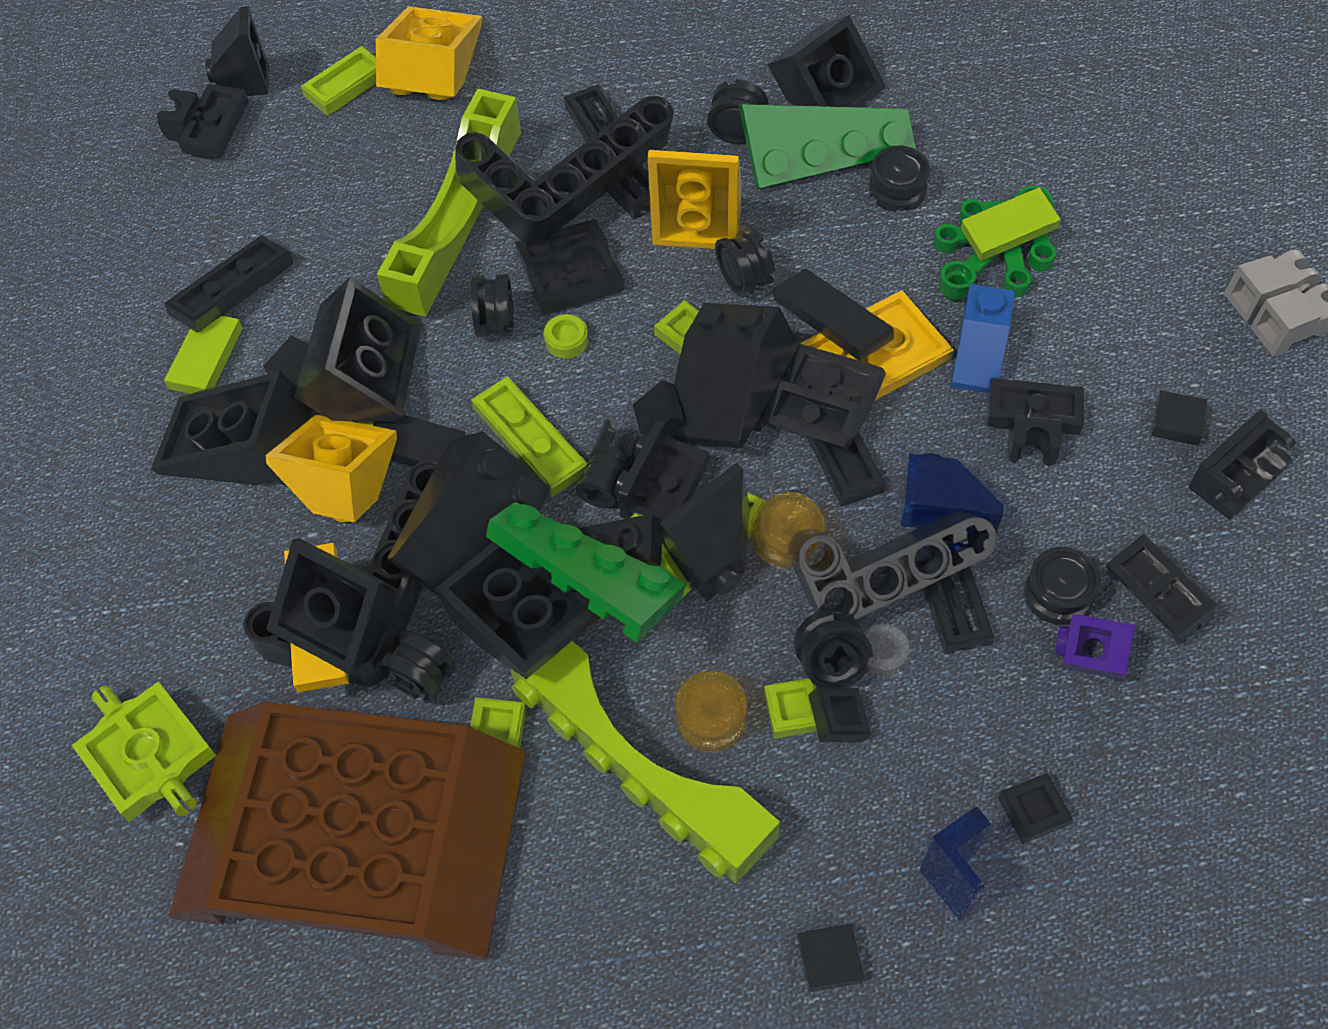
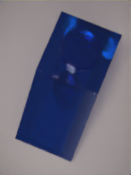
M934 453L922 455L909 454L904 477L900 526L919 528L949 513L965 511L990 522L997 534L1003 516L1004 505L958 459L945 458ZM970 527L966 528L967 534L972 532L973 529Z

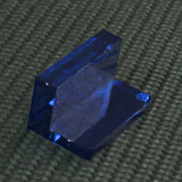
M977 806L932 837L919 869L959 921L970 915L984 889V884L968 865V862L975 858L991 825Z

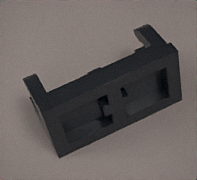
M1260 409L1200 464L1188 487L1228 520H1231L1292 461V458L1283 449L1277 447L1273 440L1280 443L1285 449L1290 450L1296 445L1294 438L1268 418L1269 414L1263 409Z
M1142 534L1106 564L1108 574L1115 581L1119 580L1172 633V638L1179 645L1185 642L1187 635L1194 628L1198 627L1201 630L1211 621L1217 604L1145 534Z

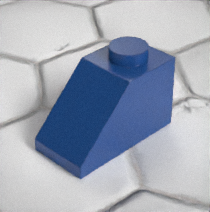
M970 284L962 316L951 387L988 393L991 378H1000L1010 329L1015 291Z

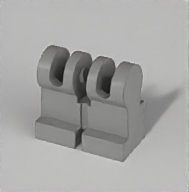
M1300 250L1288 251L1276 259L1270 255L1239 265L1224 293L1245 322L1254 320L1250 328L1273 357L1288 351L1293 343L1313 335L1321 336L1328 333V284L1318 285L1321 275L1315 268L1305 269L1308 259Z

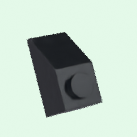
M249 6L240 7L212 41L211 58L206 59L205 62L207 77L210 83H215L218 86L245 89L247 96L268 95L269 64Z

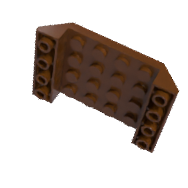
M261 702L230 714L227 717L168 916L172 919L224 925L226 916L418 941L427 943L434 954L487 961L527 756L526 751L464 725L272 702Z

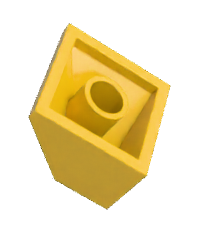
M314 415L265 455L266 464L313 514L331 517L339 522L355 523L379 498L397 440L396 430L351 421H332L325 416Z

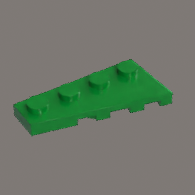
M739 105L755 188L771 186L873 161L874 157L881 150L890 146L903 145L915 148L908 109Z
M514 502L489 520L487 538L528 567H544L551 572V583L565 593L573 589L590 600L588 609L603 620L611 617V615L625 624L623 634L636 643L682 600L686 582L671 576L664 568L648 565L627 555L617 546L603 544L582 534L581 530L572 525L561 524L540 514L532 506Z

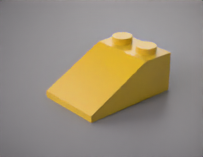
M408 6L376 38V87L389 88L391 93L398 95H407L412 92L427 93L429 98L435 100H447L455 97L464 85L482 26V16Z
M649 150L648 171L653 245L715 249L717 240L721 238H734L739 230L741 216L742 183L739 156Z

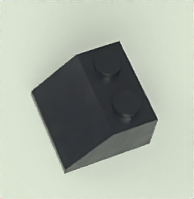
M850 15L822 24L767 64L785 99L794 106L858 108L886 87Z

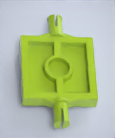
M159 681L138 697L121 703L110 686L99 688L108 702L95 690L91 699L99 707L104 717L101 718L93 730L72 744V747L119 813L130 822L156 801L164 797L178 816L189 814L179 798L193 811L197 801L182 783L213 759L216 754Z

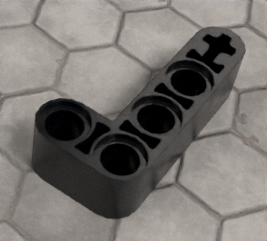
M956 511L849 561L846 560L842 548L836 540L813 528L803 529L796 533L789 543L788 553L807 600L816 612L828 609L825 608L824 603L827 593L833 588L842 587L844 591L843 600L838 606L831 609L844 610L853 615L855 619H858L984 560L993 552L997 536L992 524L984 518L969 512ZM966 528H972L973 531L967 535ZM967 537L969 543L965 545L960 542ZM942 538L949 541V543L945 544ZM823 542L825 554L822 560L817 564L807 565L805 560L807 549L814 543ZM929 545L931 547L930 560L924 566L917 568L914 561L916 553L923 546ZM886 566L888 575L884 584L880 587L871 588L869 581L873 571L878 567Z

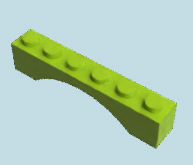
M477 89L462 116L457 141L467 133H481L489 137L500 149L510 156L521 134L516 97ZM455 149L444 182L429 211L413 231L405 237L394 241L377 272L384 300L400 311L423 317L427 316L484 206L457 180L455 173Z
M573 641L528 679L510 669L514 680L511 688L522 702H525L529 708H533L537 704L549 715L547 718L549 725L563 739L568 741L573 737L586 748L583 751L584 756L598 771L605 774L610 770L623 782L620 785L622 791L633 803L641 808L648 804L661 816L658 819L659 824L673 839L680 843L686 839L699 850L698 859L716 877L721 878L725 874L737 884L778 839L780 821L741 787L711 785L683 778L654 764L635 750L613 727L600 705L592 682L588 654Z

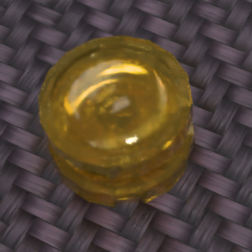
M792 492L776 494L766 501L751 527V539H754L755 551L765 562L774 567L792 568L793 565L790 561L788 548L793 536L807 528L818 529L825 533V520L819 507L806 496ZM820 542L812 544L807 549L805 560L809 559Z
M717 671L697 673L683 682L677 692L675 712L680 735L687 744L700 751L718 752L730 748L739 741L745 730L747 699L741 685L733 677Z

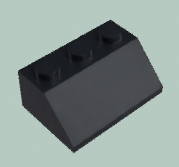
M349 277L319 306L294 398L332 421H398L403 414L421 324Z

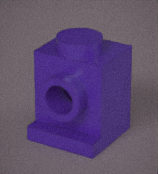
M1072 613L1070 627L1060 625L1055 655L1064 657V669L1114 678L1117 681L1125 682L1135 625ZM1090 641H1097L1103 646L1104 651L1099 657L1092 658L1085 654L1084 646Z

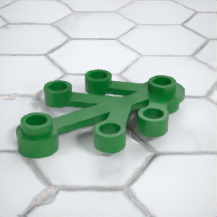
M1026 186L1015 195L1017 197L1040 187L1054 209V202L1050 192L1041 186ZM976 199L966 200L961 205L959 221L962 223L963 219L973 216L968 214V212L977 214L1008 200L981 202ZM943 224L935 231L933 245L939 252L952 253L957 250L959 244L969 243L961 230V226L956 227L952 224ZM1048 233L1031 240L1033 246L1028 257L1029 266L1040 272L1048 271L1053 267L1057 254L1055 247L1050 244ZM942 237H949L952 240H945ZM1018 245L1002 252L1006 267L1003 289L1015 291L1014 297L1016 298L1026 295L1031 283V275L1025 270L1021 248ZM974 252L965 262L952 261L944 265L939 279V289L944 297L951 301H960L966 298L970 284L975 283L976 276L997 255L980 261ZM1037 255H1044L1047 258H1040ZM1012 281H1020L1022 284H1014Z

